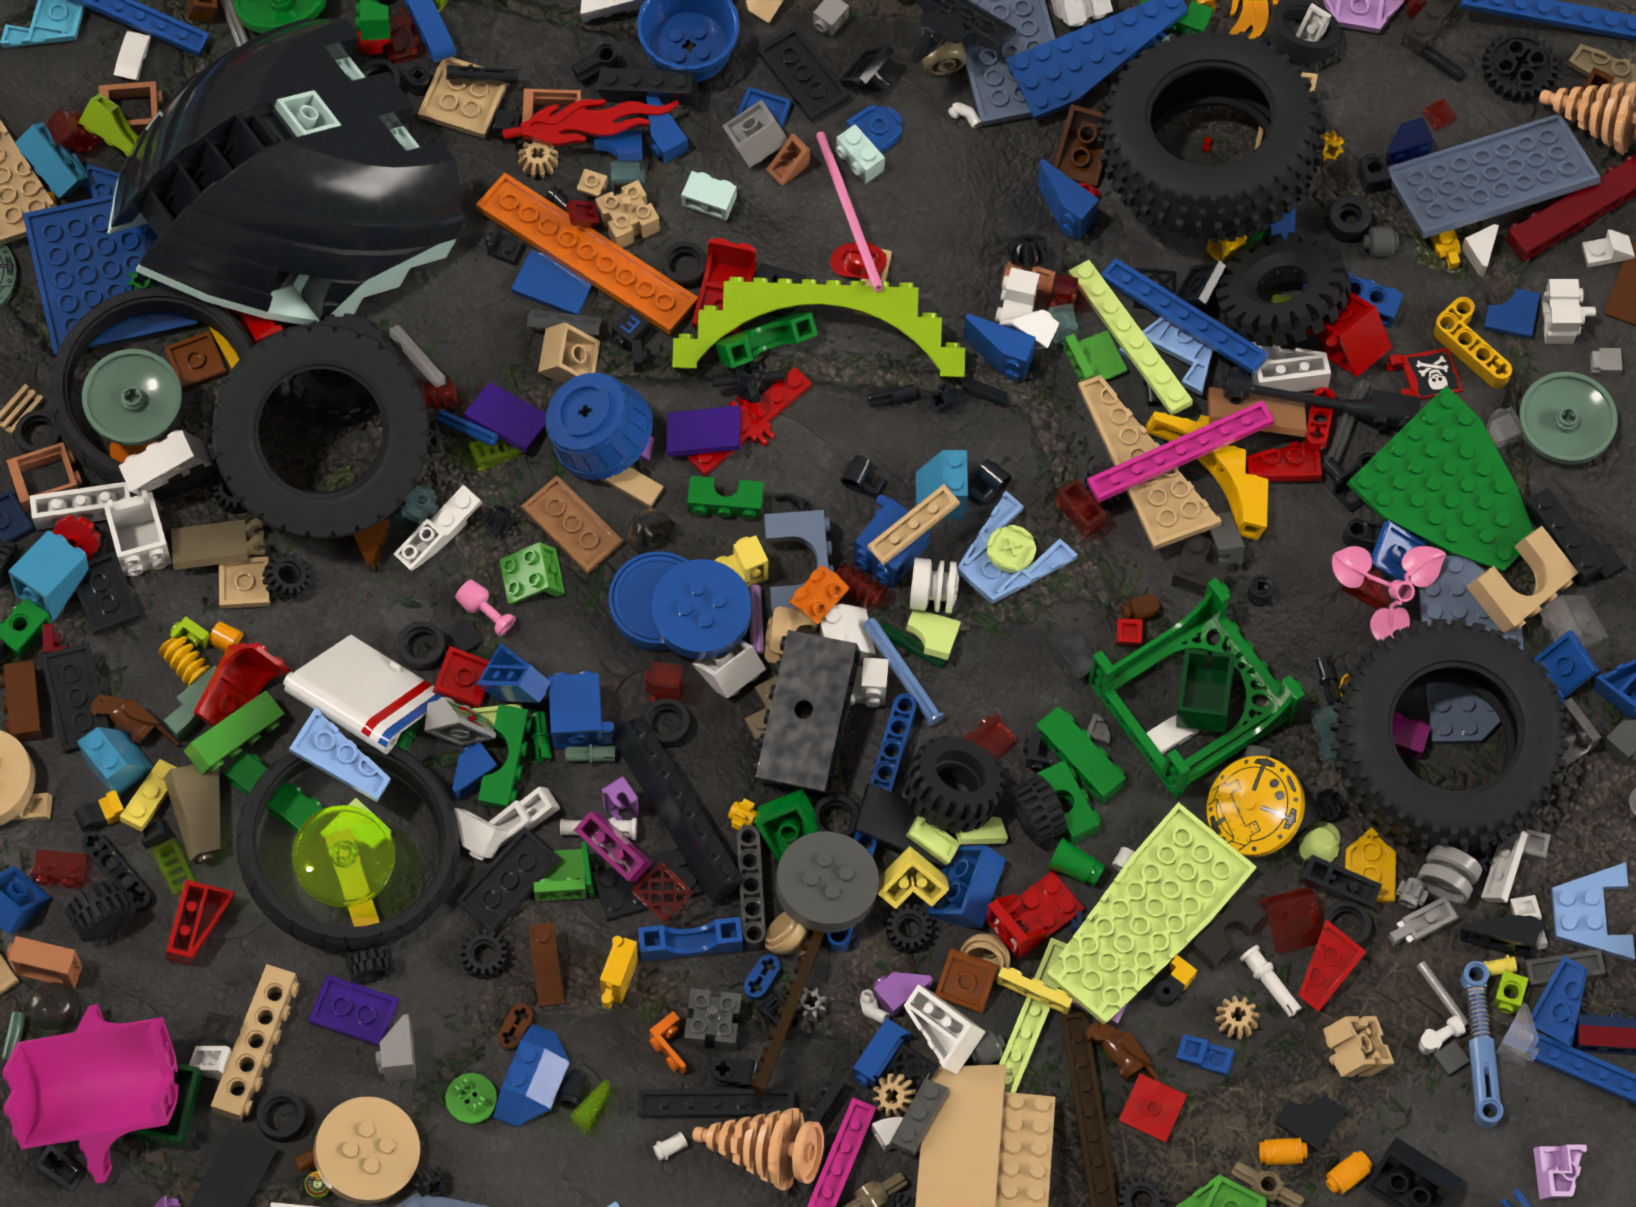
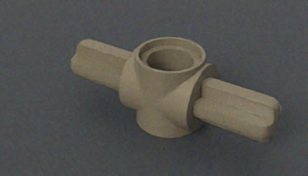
M1237 1162L1232 1169V1176L1252 1186L1251 1191L1265 1197L1266 1201L1274 1203L1277 1200L1288 1207H1301L1304 1202L1302 1196L1284 1187L1285 1182L1281 1181L1273 1172L1261 1170L1259 1173L1241 1162ZM1265 1181L1272 1183L1274 1190L1265 1191L1261 1183Z
M901 1173L895 1174L881 1184L878 1181H870L855 1192V1200L843 1207H886L889 1200L888 1197L891 1196L892 1192H897L907 1186V1181Z

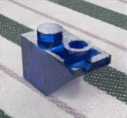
M1424 117L1401 123L1387 150L1385 157L1387 165L1391 163L1399 164L1415 156L1419 158L1431 151L1433 138Z

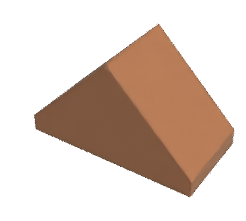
M791 134L766 170L783 186L810 166V149L795 134Z

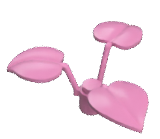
M1350 546L1335 552L1332 556V569L1338 581L1346 587H1360L1364 577L1389 587V594L1396 601L1390 604L1389 609L1380 608L1377 610L1370 621V629L1374 638L1377 641L1380 639L1384 641V638L1389 635L1394 638L1392 633L1395 630L1399 629L1401 631L1402 628L1407 626L1409 628L1410 618L1407 610L1401 607L1395 608V606L1402 605V601L1407 602L1413 598L1415 593L1413 585L1427 587L1437 579L1446 553L1429 546H1418L1408 550L1401 561L1403 569L1407 572L1404 574L1405 581L1395 580L1392 583L1367 573L1371 569L1372 558L1367 550L1358 546Z

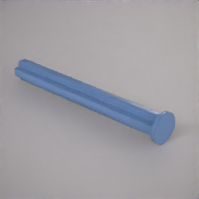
M870 618L863 624L864 629L884 658L889 659L888 664L908 693L915 698L917 706L928 720L927 725L932 726L944 717V713H940L876 619Z

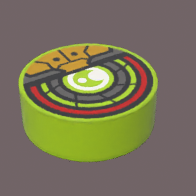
M317 1171L307 1176L305 1189L309 1196L321 1199L329 1194L331 1190L324 1184Z

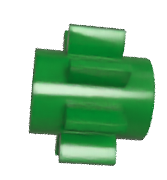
M132 272L128 273L130 278H132V281L127 283L128 287L134 286L135 289L155 287L152 284V281H156L155 279L139 272L134 274ZM139 277H144L146 280L145 286H140L139 283H136L139 282Z

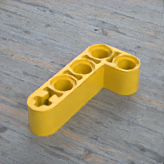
M1467 297L1457 298L1437 317L1433 330L1434 336L1488 385L1495 389L1504 388L1512 373L1511 364L1467 326L1474 312L1475 306L1473 301ZM1457 310H1464L1467 314H1461ZM1441 325H1448L1451 329H1444ZM1459 341H1466L1468 345H1463ZM1477 356H1483L1486 360H1479Z

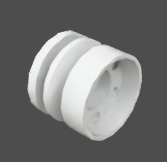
M915 558L909 609L925 611L929 600H934L935 612H939L940 601L946 602L945 613H952V608L957 600L959 582L957 562L950 561L949 572H944V561L941 560L937 571H932L931 559Z

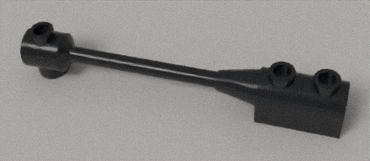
M1242 367L1231 368L1226 374L1223 386V396L1229 397V402L1232 404H1241L1243 400L1247 401L1255 394L1340 409L1362 418L1366 422L1373 423V428L1377 430H1383L1388 425L1396 427L1397 432H1399L1419 412L1420 397L1372 389L1369 399L1339 400L1255 385L1252 377L1248 376V371Z

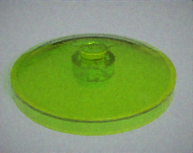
M338 805L318 811L303 823L293 843L292 865L297 880L309 895L328 905L349 907L371 900L387 885L394 869L395 846L389 830L378 817L359 807Z

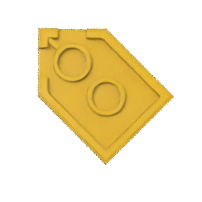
M1371 827L1356 842L1346 848L1345 869L1382 884L1376 902L1392 903L1395 902L1396 852Z

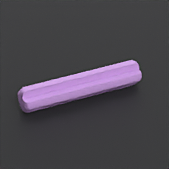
M749 585L748 590L751 597L750 645L753 646L758 656L764 654L760 585Z

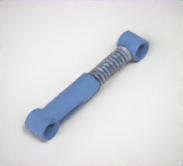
M1472 961L1466 965L1460 982L1468 995V1012H1470L1468 1015L1470 1017L1469 1021H1471L1469 1025H1471L1470 1034H1472V1040L1468 1042L1475 1101L1474 1119L1479 1127L1491 1129L1498 1124L1504 1109L1500 1103L1494 1039L1488 1036L1491 1033L1488 1027L1490 1024L1487 1023L1489 1015L1486 1013L1489 1011L1486 1010L1488 1006L1485 1004L1488 1002L1485 1001L1487 999L1485 995L1487 994L1489 970L1484 963ZM1469 973L1478 974L1481 980H1472L1469 977ZM1483 1109L1492 1110L1495 1117H1486L1483 1114Z

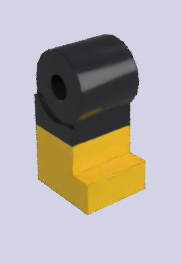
M116 790L107 793V796L79 807L74 812L82 832L86 833L98 828L101 829L120 821V815L124 809Z
M1178 955L1170 964L1169 969L1173 972L1166 980L1159 982L1155 989V1001L1162 1007L1173 1005L1197 974V970Z

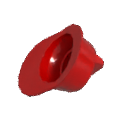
M866 241L878 275H880L887 265L886 255L879 247ZM856 242L843 244L833 252L830 258V265L836 274L844 277L870 279Z

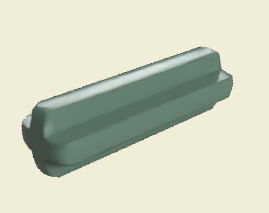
M12 1012L2 1054L4 1061H8L17 1042H21L26 1015L22 1012Z

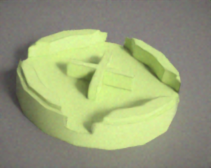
M1008 525V527L997 528L990 535L986 547L987 556L990 562L999 570L1008 573L1020 572L1033 562L1036 545L1032 535L1027 530L1016 525Z

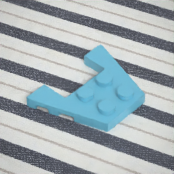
M38 0L30 28L5 24L0 41L1 47L9 48L76 40L85 6L71 0Z

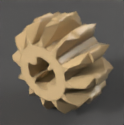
M533 140L532 144L525 142L523 145L524 149H520L518 152L520 157L518 164L520 167H523V173L525 175L531 173L533 179L536 175H540L544 179L545 173L552 175L553 168L558 166V151L554 150V146L544 145Z
M1235 995L1232 998V1003L1224 999L1223 1007L1217 1008L1216 1012L1219 1016L1215 1018V1022L1221 1024L1219 1027L1220 1032L1228 1031V1039L1233 1034H1236L1238 1040L1242 1039L1243 1034L1250 1037L1252 1034L1251 1029H1257L1258 1023L1255 1020L1259 1018V1013L1253 1012L1256 1005L1253 1003L1247 1006L1248 999L1246 997L1242 999V1002H1238V998ZM1234 1014H1238V1018L1242 1017L1240 1022L1235 1021L1236 1017L1233 1019Z
M894 1073L888 1074L887 1079L884 1077L879 1079L881 1086H876L873 1089L879 1093V1096L874 1097L873 1101L881 1102L877 1110L882 1111L886 1109L887 1117L892 1116L893 1113L896 1117H902L903 1112H907L910 1107L909 1104L911 1105L914 1099L911 1095L917 1093L916 1089H909L913 1081L907 1080L904 1082L905 1077L903 1074H899L897 1077ZM893 1091L898 1092V1094L896 1095L897 1100L892 1099L894 1095Z

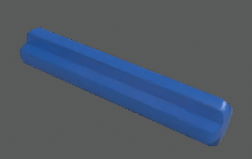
M443 410L438 412L436 417L438 423L487 445H496L498 434Z

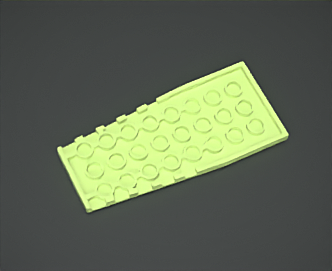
M1178 802L1130 857L1048 970L1046 976L1105 1025L1212 921L1257 867Z

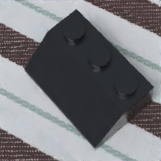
M1396 1137L1364 1188L1393 1207H1446L1463 1179Z

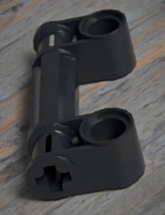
M1372 452L1362 453L1354 465L1356 468L1355 474L1363 468L1362 464H1367L1376 454ZM1374 511L1371 521L1360 518L1351 519L1342 533V540L1349 547L1358 546L1373 553L1385 521ZM1350 530L1358 531L1360 536L1353 535Z

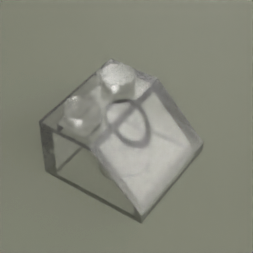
M1560 595L1539 611L1543 625L1554 638L1553 642L1569 630L1574 631L1584 648L1606 640L1609 637L1586 595Z

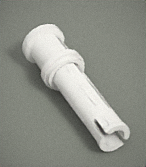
M611 817L608 819L626 838H631L634 841L637 840V818H632V820H616L615 817ZM561 819L560 835H579L574 829L582 820Z
M1255 945L1240 957V960L1249 966L1254 973L1253 977L1263 982L1290 1018L1297 1013V1010L1300 1011L1302 1006L1298 1004L1274 973L1273 964L1267 962L1259 951L1260 947Z

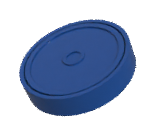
M648 552L630 559L617 571L609 589V610L615 628L627 641L647 650H670L655 631L652 621V596L659 580L670 569L688 561L687 559L669 552Z
M696 559L678 564L659 580L653 592L651 608L655 631L668 648L682 656L693 659H710L726 654L741 642L750 626L751 597L749 590L737 572L720 562Z

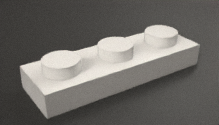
M1525 831L1520 834L1515 832L1511 837L1506 835L1507 841L1503 844L1498 842L1481 896L1486 902H1507L1528 834Z

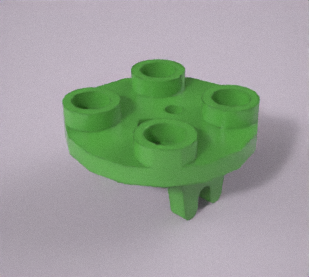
M476 1073L462 1074L454 1079L449 1085L445 1096L446 1106L451 1116L469 1126L489 1118L497 1105L496 1089L492 1082L485 1076Z

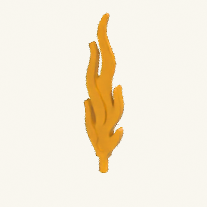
M1232 0L1230 18L1235 16L1241 0ZM1243 0L1241 15L1229 34L1235 35L1239 34L1240 31L1246 32L1252 26L1253 31L1249 39L1260 38L1268 23V0ZM1272 0V6L1275 7L1278 4V0Z

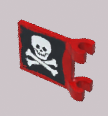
M1449 348L1405 356L1394 354L1388 357L1389 361L1385 362L1388 372L1403 368L1409 388L1400 390V394L1420 397V400L1435 397L1446 385L1454 393L1463 391Z

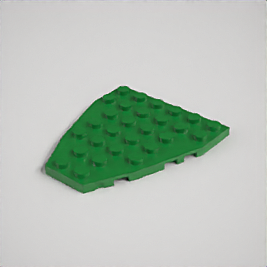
M1447 385L1346 483L1382 520L1391 521L1401 526L1403 530L1422 537V541L1449 555L1464 557L1472 560L1479 566L1484 565L1489 568L1494 566L1499 573H1502L1520 555L1514 546L1533 531L1518 487L1482 420Z

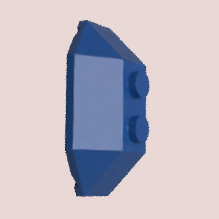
M533 1024L529 1027L519 1043L502 1084L493 1119L518 1128L524 1123L551 1110L570 1065V1061L555 1032Z

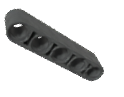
M745 825L737 832L738 868L743 878V881L740 883L743 944L747 949L757 951L765 945L766 935L760 834L756 827ZM745 836H752L755 840L748 844L743 842L742 839ZM746 860H753L756 862V865L749 868L744 866L743 863ZM754 884L758 888L753 892H749L745 889V886ZM750 908H756L759 913L755 916H750L746 911ZM752 932H757L761 937L758 940H750L747 936Z

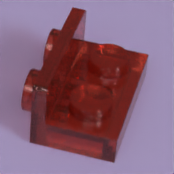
M400 8V15L390 17L391 42L385 44L389 61L393 64L418 58L417 49L421 48L418 35H413L411 31L414 28L411 14L406 15L405 8Z
M998 713L993 717L987 716L979 724V729L974 733L970 731L964 736V740L969 742L973 740L977 742V746L985 747L989 751V755L991 757L994 756L996 759L1017 742V738L1000 721L1001 716Z
M37 849L34 868L30 870L31 878L37 884L49 886L51 883L61 884V886L66 888H76V885L84 886L88 855Z

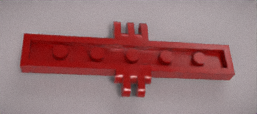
M796 367L785 375L784 380L777 381L760 396L761 400L758 403L752 402L750 404L745 399H741L738 396L735 397L741 408L740 447L748 440L753 443L758 441L762 446H765L768 441L763 435L769 440L775 438L774 433L770 430L772 426L769 422L812 387V383ZM733 400L728 403L729 406L738 405ZM736 450L693 454L688 456V462L705 477Z

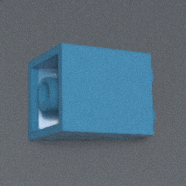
M942 450L916 471V506L945 484L959 500L960 505L943 519H965L968 498L967 450Z
M48 530L8 572L15 596L22 601L25 598L32 601L47 612L53 622L88 571L89 566L87 555L81 548L72 547L62 535H55Z
M97 727L77 741L86 764L108 792L116 790L118 797L146 778L154 768L136 743L131 741V737L126 731Z

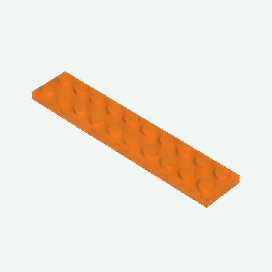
M505 172L476 204L477 211L629 309H634L650 323L669 335L697 304L698 297L597 231L586 226H571L567 212Z

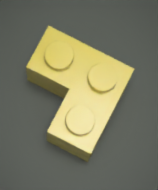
M757 536L739 539L733 545V555L728 557L721 556L714 560L727 565L737 572L747 588L749 585H756L768 580V559Z
M909 846L879 876L877 894L895 909L912 892L916 893L932 907L949 890L946 875Z

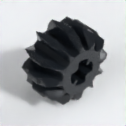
M1029 233L1028 235L1021 234L1019 237L1015 236L1009 241L1008 255L1011 264L1028 268L1029 266L1036 267L1037 265H1042L1048 260L1049 247L1045 237L1038 234L1030 235Z

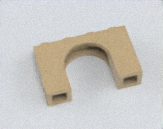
M1542 526L1529 533L1514 546L1534 573L1535 590L1532 596L1522 595L1514 591L1494 566L1480 574L1466 586L1497 627L1504 633L1510 629L1515 632L1526 623L1523 620L1525 617L1529 616L1531 618L1541 611L1540 605L1543 602L1548 604L1558 596L1555 592L1558 589L1563 591L1573 583L1571 578L1578 573Z

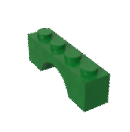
M356 0V31H361L362 40L390 39L388 5L379 4L383 0Z
M799 309L715 342L721 365L735 368L753 361L756 355L767 349L785 344L799 343L817 336L818 333L812 312Z
M498 705L494 732L496 736L506 743L509 753L501 769L495 773L483 776L478 797V803L481 807L503 811L516 801L517 790H514L516 780L520 781L523 766H519L521 756H526L528 742H524L525 735L531 732L533 718H529L528 709Z

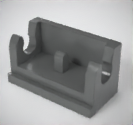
M1231 512L1215 514L1217 517H1220L1221 526L1206 532L1211 533L1218 555L1229 554L1227 557L1218 558L1219 563L1242 564L1245 545Z

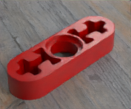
M1326 387L1316 389L1313 394L1335 399L1334 392ZM1311 405L1305 437V444L1309 449L1319 451L1326 447L1333 408ZM1322 415L1327 420L1319 423L1314 420V417ZM1315 431H1320L1318 441L1314 440Z

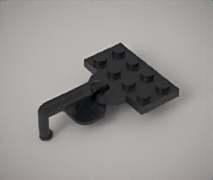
M916 0L915 4L922 7V10L926 13L921 15L919 19L923 30L912 52V62L918 63L947 41L960 43L961 41L975 39L983 47L994 51L1011 39L1017 29L970 0Z

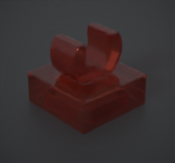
M1444 98L1423 110L1424 116L1435 131L1454 122L1457 117Z

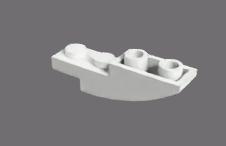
M462 485L430 520L427 518L394 555L413 571L455 537L467 525L466 520L483 502L466 486Z

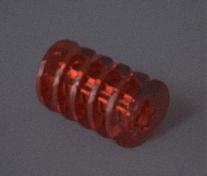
M448 377L447 383L440 387H435L429 380L427 385H425L423 380L419 379L418 385L422 391L427 409L430 408L431 402L434 403L435 408H439L441 401L448 408L451 400L455 407H458L457 385L453 382L452 377Z
M846 562L843 563L836 574L849 587L848 597L854 598L856 596L857 603L864 602L866 609L872 607V611L875 610L883 600L888 585L885 584L882 588H878L879 579L871 583V574L863 578L864 569L861 568L854 572L855 563H852L849 567L846 566Z

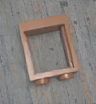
M156 81L99 85V93L111 101L112 99L151 96L152 118L126 120L138 136L160 111L159 104H163V92L158 90Z
M524 89L522 123L534 116V106L557 104L558 106L567 107L574 102L584 100L581 96V90ZM565 132V133H562V134H578V135H584V134L575 133V132ZM522 137L523 142H532V140L523 139Z
M63 442L6 460L24 512L31 510V503L21 472L63 459L70 483L35 495L79 489L78 486L82 485L78 470L73 472L71 464L75 463L73 454L70 450H66Z
M18 936L15 937L14 943L9 944L6 958H8L16 976L71 989L76 988L82 964L75 950Z

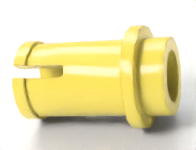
M1506 955L1503 959L1483 961L1488 967L1489 976L1500 975L1503 971L1517 972L1515 957H1509V955Z

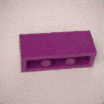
M590 811L574 829L627 881L637 882L653 863L600 812Z

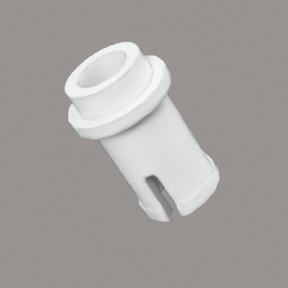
M679 1132L663 1142L657 1141V1145L653 1146V1150L659 1160H667L669 1155L688 1147V1144L683 1134Z

